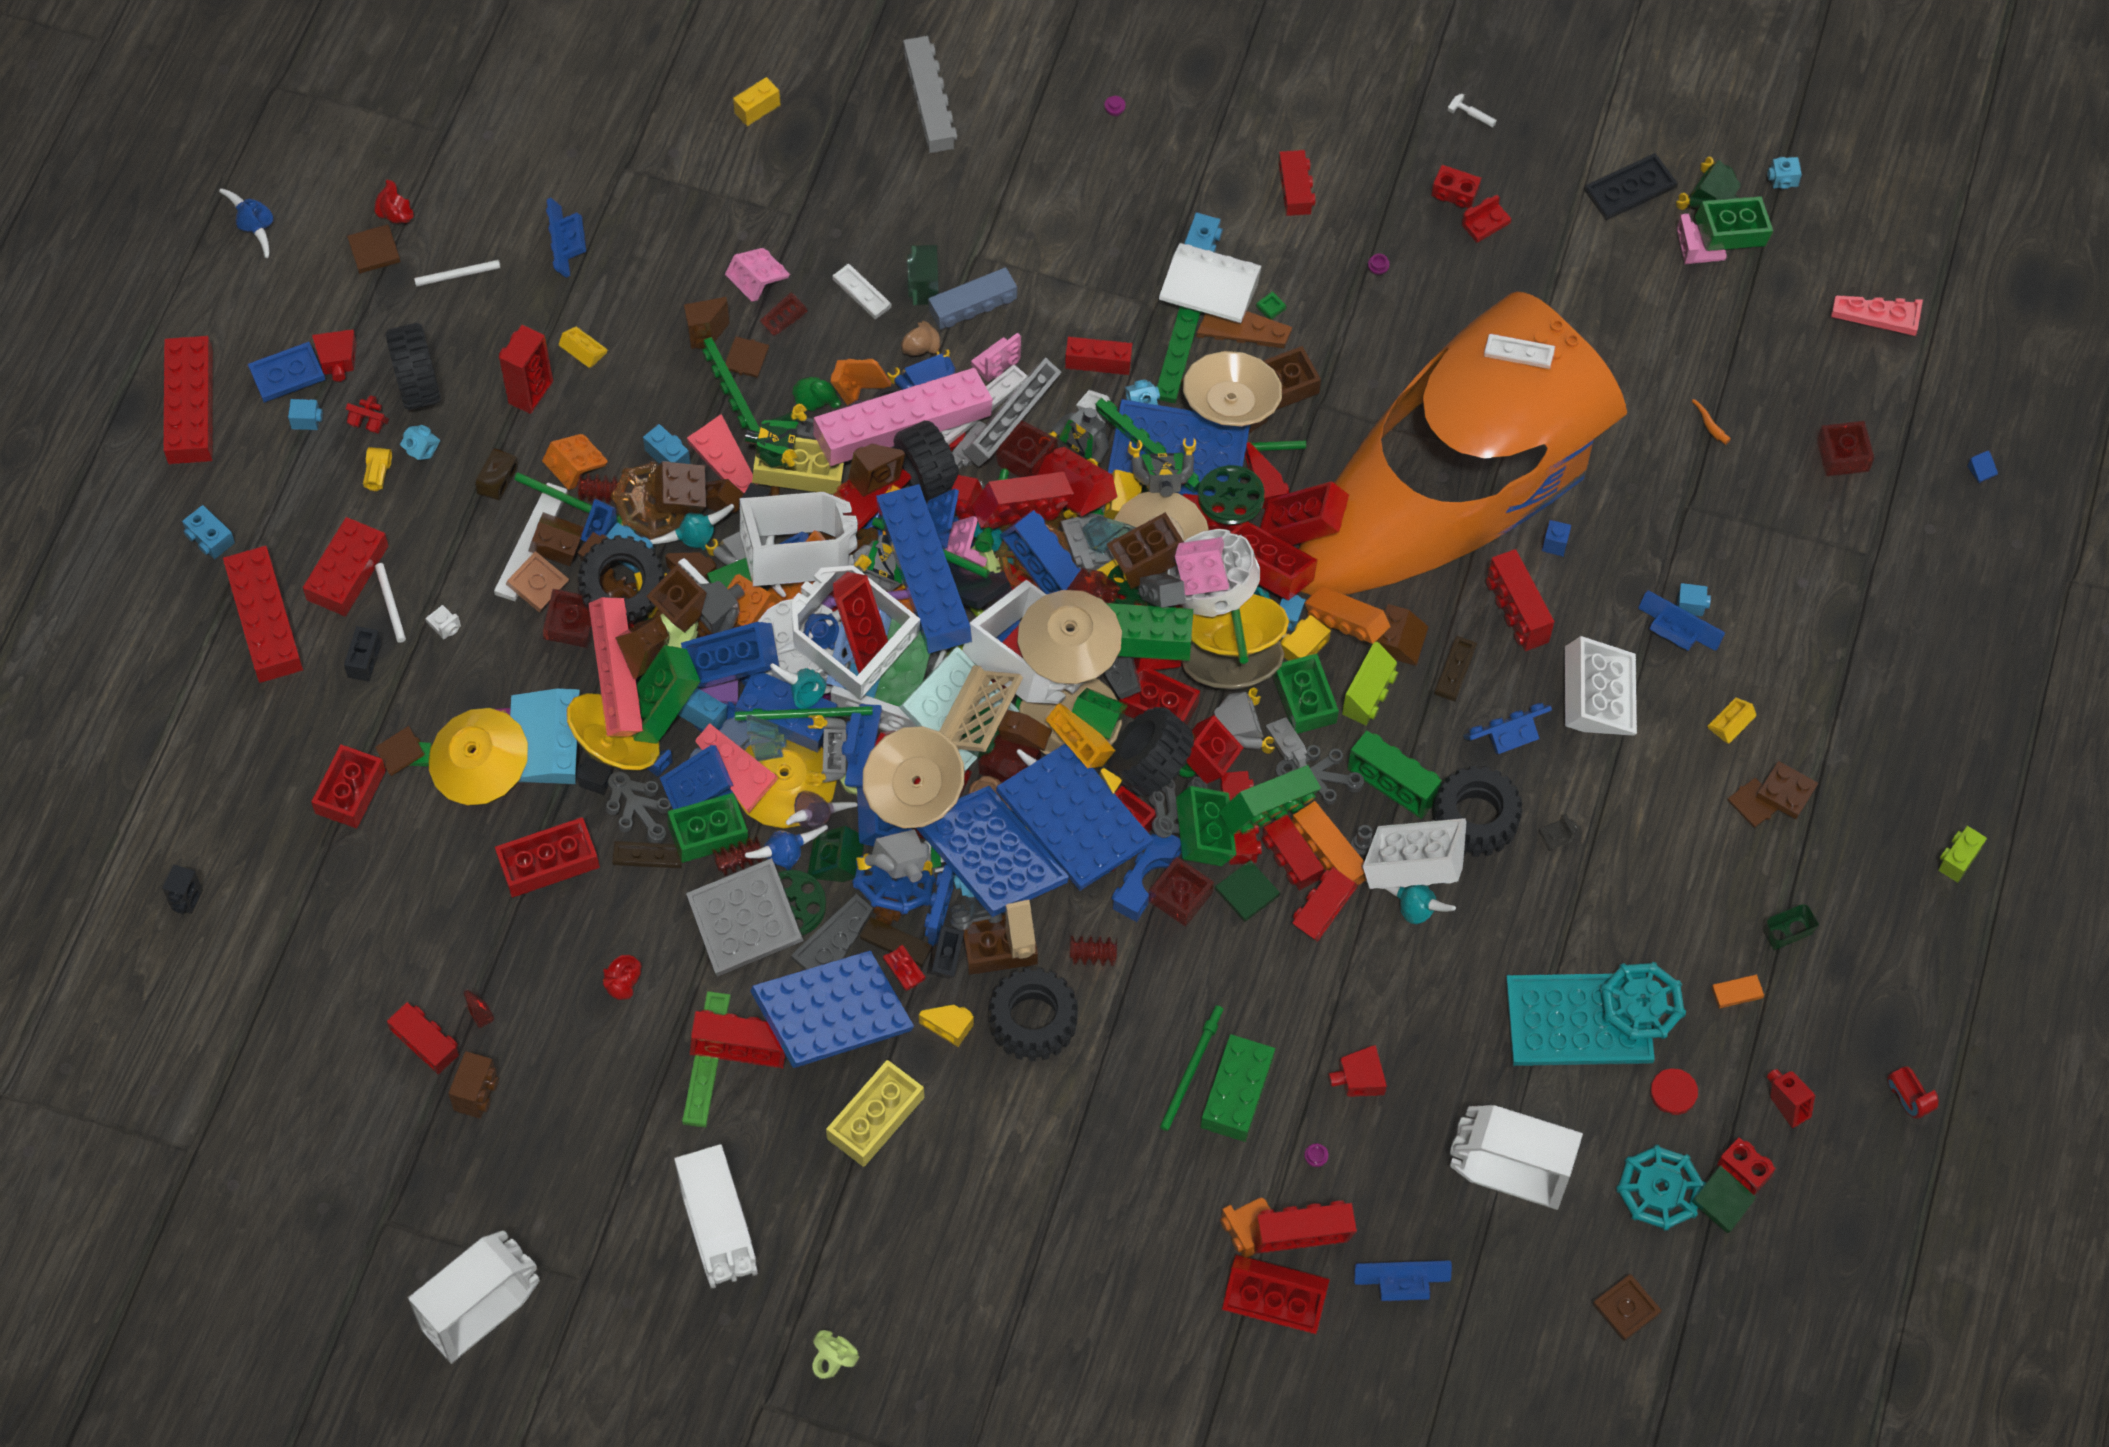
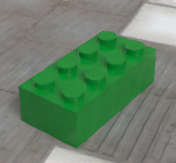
M1106 603L1116 614L1122 630L1121 650L1118 656L1190 661L1193 609Z
M893 618L891 619L887 635L888 641L902 627ZM920 630L919 635L881 676L875 699L900 707L923 682L930 653L928 654Z
M664 645L636 685L643 731L632 735L635 741L657 744L701 682L687 649Z
M1367 730L1351 749L1348 771L1360 773L1366 783L1420 819H1423L1434 805L1436 794L1442 782L1435 772L1427 771L1421 767L1418 761L1413 758L1409 759L1397 747L1388 745L1379 735L1372 734Z
M1306 765L1241 791L1219 813L1232 835L1239 832L1244 835L1253 830L1254 826L1258 825L1261 828L1269 824L1271 819L1275 818L1278 820L1288 815V812L1291 811L1293 814L1305 808L1303 804H1307L1316 798L1315 794L1321 787L1309 766Z
M1230 1034L1202 1116V1129L1246 1142L1274 1059L1275 1048Z

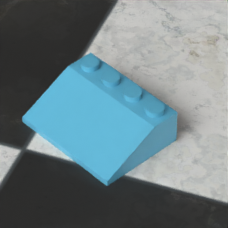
M551 689L511 695L510 716L521 725L528 742L527 764L518 782L575 784L578 741L567 724L566 708L573 698L580 696V690Z

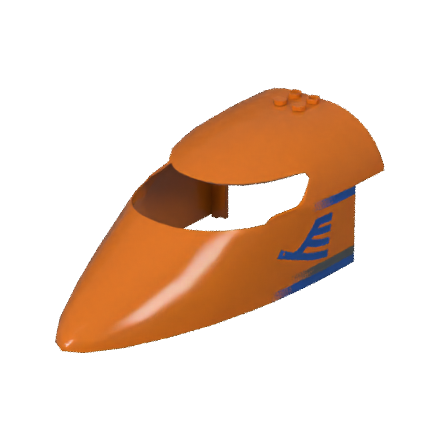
M1525 292L1510 293L1477 317L1422 369L1390 405L1334 483L1349 494L1342 525L1338 533L1300 543L1299 550L1318 559L1314 581L1300 592L1313 595L1321 586H1324L1344 595L1393 584L1436 569L1504 535L1581 482L1585 477L1594 439L1627 415L1623 394L1603 359L1556 311L1542 300ZM1489 334L1555 346L1551 368L1547 369L1484 357ZM1424 402L1425 418L1430 428L1443 442L1460 453L1481 458L1511 456L1543 444L1548 449L1534 470L1510 482L1498 494L1472 501L1442 502L1427 498L1413 491L1396 476L1387 464L1382 451L1381 439L1411 411Z

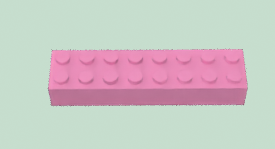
M971 368L814 417L813 434L829 465L832 466L852 460L854 451L862 446L865 447L873 443L893 447L894 437L897 432L924 420L933 422L941 432L991 416L993 399L977 370Z

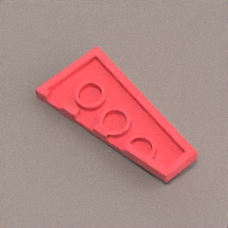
M1836 296L1831 317L1916 336L1923 300L1915 299V302H1905V299L1898 298L1895 301H1884L1883 298L1876 297L1873 300H1865L1864 297Z
M721 414L687 437V442L722 480L729 479L737 488L745 493L749 484L752 483L753 474Z
M710 723L695 740L702 750L710 745H716L734 785L730 789L748 813L778 779L774 773Z

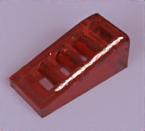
M791 292L767 313L760 322L775 336L801 318L808 310ZM792 304L796 307L794 311L790 308ZM785 309L790 313L788 316L783 313ZM778 314L784 319L782 322L776 317ZM771 319L777 324L775 328L769 322Z
M470 990L464 991L463 994L468 1011L477 1027L481 1028L493 1022L495 1018L487 1003Z

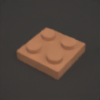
M535 551L507 580L506 585L540 613L565 587L569 579Z

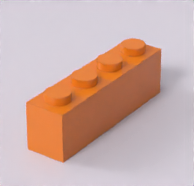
M1321 586L1304 603L1308 610V616L1312 615L1329 628L1340 630L1346 635L1350 634L1361 641L1364 640L1373 644L1391 627L1384 610L1324 586Z
M1316 801L1293 815V824L1313 853L1319 858V862L1324 867V870H1331L1334 867L1357 885L1367 880L1363 869L1364 860Z

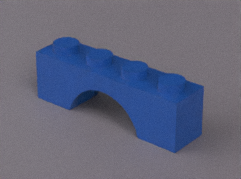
M1151 834V837L1154 839L1153 844L1147 847L1145 852L1141 851L1135 860L1136 866L1133 870H1128L1123 879L1125 883L1121 888L1118 887L1112 896V900H1114L1113 910L1135 922L1139 920L1149 904V894L1142 884L1144 877L1156 868H1172L1182 852L1181 839L1172 834L1167 838Z

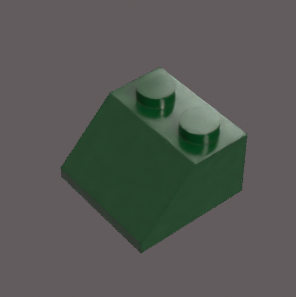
M842 826L823 832L814 838L808 874L815 879L846 882L854 879L857 869L856 858L862 856L864 844L859 843V833L847 826Z

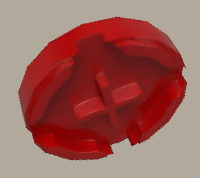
M1670 1068L1656 1075L1651 1085L1650 1096L1659 1110L1672 1113L1671 1115H1680L1693 1108L1698 1098V1087L1689 1073L1681 1069Z

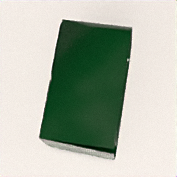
M1802 904L1770 917L1763 932L1773 950H1777L1813 935L1819 923L1810 907ZM1795 921L1802 922L1806 927V931L1794 935L1790 931V925ZM1781 930L1785 934L1786 939H1776L1772 931Z

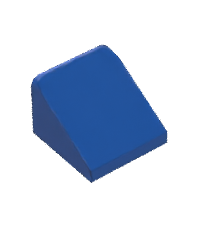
M1989 451L1972 457L1967 465L1978 483L1998 474Z
M669 749L661 751L654 765L647 767V769L657 777L660 776L673 762L671 751Z

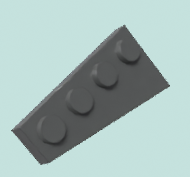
M1117 656L1113 665L1104 673L1117 695L1124 699L1142 690L1133 657Z
M855 894L791 955V959L803 970L844 959L872 915L873 908L858 894Z

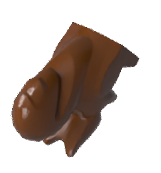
M612 568L600 577L602 590L612 598L625 597L629 599L637 594V584L629 582L625 585L626 576L616 580Z

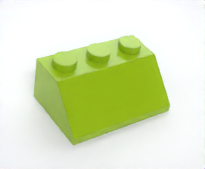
M1373 643L1345 695L1342 715L1366 726L1370 719H1375L1379 711V707H1377L1379 702H1384L1389 692L1387 689L1389 683L1394 684L1398 676L1396 671L1397 662L1380 643Z

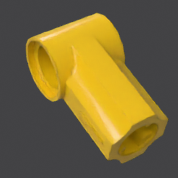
M368 447L366 453L367 467L363 485L370 491L383 489L386 470L391 466V449Z

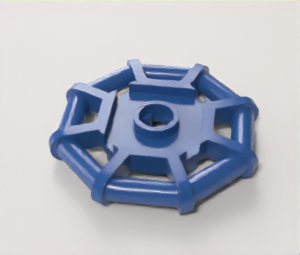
M857 866L855 878L852 881L853 886L864 894L871 902L872 907L876 908L878 906L899 911L901 914H907L912 909L931 903L932 889L936 878L934 874L930 876L929 871H922L923 876L917 882H911L908 876L897 878V881H894L886 871L877 866H871V868L867 869L872 872V875L865 876L866 870H859ZM918 883L924 884L923 889L918 887ZM868 885H872L874 887L873 891ZM914 895L915 897H917L907 902L910 896ZM883 897H888V898L896 899V900H898V902H897V901H893V900H889V899H885V898H883Z

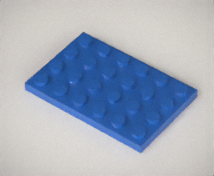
M1121 400L1119 413L1121 415H1128L1133 420V425L1138 429L1143 428L1150 435V439L1154 443L1159 442L1166 449V453H1183V455H1186V452L1183 450V440L1186 438V445L1189 447L1193 445L1194 439L1196 440V450L1192 453V456H1194L1193 472L1198 475L1200 482L1207 473L1215 468L1226 465L1243 467L1250 425H1221L1203 418L1196 411ZM1117 428L1108 472L1112 474L1116 469L1133 473L1131 461L1133 455H1130L1127 451L1131 440ZM1131 441L1132 447L1137 449V445ZM1141 449L1139 456L1141 457V454L1146 453ZM1220 475L1217 477V480L1221 482L1227 481L1229 479L1225 475ZM1181 484V491L1175 493H1179L1182 496L1183 494L1198 495V490L1193 494ZM1207 489L1203 493L1206 496H1212L1215 494V491Z
M1066 743L1004 781L996 788L997 793L1066 872L1069 879L1080 891L1153 844L1154 839L1115 793L1112 794L1098 773L1093 768L1087 769Z
M990 786L959 798L957 803L942 819L925 827L916 828L992 917L1005 912L1007 904L1031 900L1068 883L1069 876Z
M871 950L752 986L750 990L793 1068L910 1032L914 1027Z

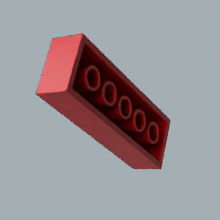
M197 336L164 339V454L168 464L212 461L213 349L209 337Z
M267 546L224 557L223 561L259 683L303 671Z

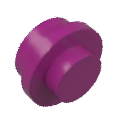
M1111 96L1105 101V110L1111 116H1118L1125 110V101L1119 96Z
M1375 254L1369 259L1368 268L1374 274H1384L1389 269V260L1383 254Z
M1312 1144L1305 1150V1160L1312 1167H1321L1328 1160V1151L1321 1144Z

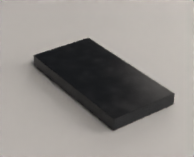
M1654 153L1585 185L1584 191L1607 221L1677 188L1678 183L1658 155Z
M952 562L948 564L963 604L980 609L1010 588L1009 580L991 574L987 578H983Z

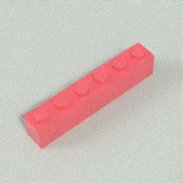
M602 597L590 602L589 610L607 736H631L642 732L643 729L636 678L633 679L615 638L628 630L624 598Z

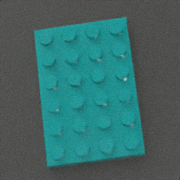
M1646 973L1630 974L1633 979L1647 978ZM1614 974L1507 975L1506 977L1513 1066L1654 1063L1653 1038L1629 1040L1630 1037L1610 1022L1605 1021L1603 995L1600 992V988ZM1624 977L1614 989L1622 990L1627 983ZM1612 997L1614 1010H1618V998ZM1640 997L1639 1000H1636L1637 1003H1641L1643 1007H1645L1646 1003L1648 1002V1000L1643 997ZM1619 1017L1633 1028L1634 1024L1630 1022L1631 1020L1628 1017ZM1651 1025L1638 1026V1029H1652Z

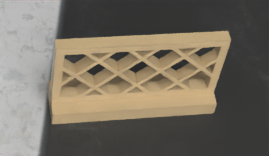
M973 665L939 732H942L958 749L986 752L1023 679L1021 674L984 671L981 666ZM991 679H995V680H996V682H994V683H992L991 685L988 686V684L990 683ZM1009 681H1012L1010 686L1003 689L1002 685ZM997 688L1000 689V692L993 695L992 697H989V693L996 690ZM985 696L986 700L979 704L981 698ZM1003 698L1001 704L996 707L993 706V703ZM989 706L991 710L980 716L979 712ZM976 714L977 718L969 723L971 717ZM994 716L992 722L984 726L983 722ZM978 725L981 726V729L970 734L971 729ZM966 733L967 737L960 741L962 735ZM984 735L981 744L974 743V740Z

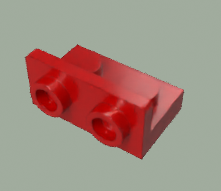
M1498 195L1484 199L1478 206L1467 209L1463 215L1462 226L1476 243L1511 224L1510 216L1499 205L1500 197Z

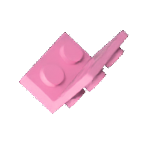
M1681 214L1677 225V234L1684 263L1692 264L1726 260L1725 249L1706 251L1698 225H1694V222H1691L1689 214Z
M764 248L734 255L725 273L752 302L759 299L766 284L787 279L790 275Z
M1017 333L1008 340L1003 337L971 361V366L987 382L997 378L1009 366L1016 365L1021 358V336Z
M972 516L953 522L948 545L945 550L981 567L986 566L987 558L981 556L978 551L970 549L978 521L977 518Z
M1223 537L1178 544L1175 559L1180 578L1184 581L1185 595L1229 589L1221 556L1224 548Z

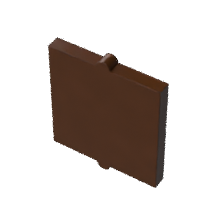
M735 336L725 364L729 371L739 373L740 376L744 374L758 378L770 346L756 342L754 339L748 340Z
M409 726L375 747L391 776L425 755L419 745L420 740L415 737Z
M1756 778L1745 786H1740L1739 790L1727 799L1753 828H1756L1766 819L1770 820L1771 815L1778 811L1775 807L1756 797L1763 786Z

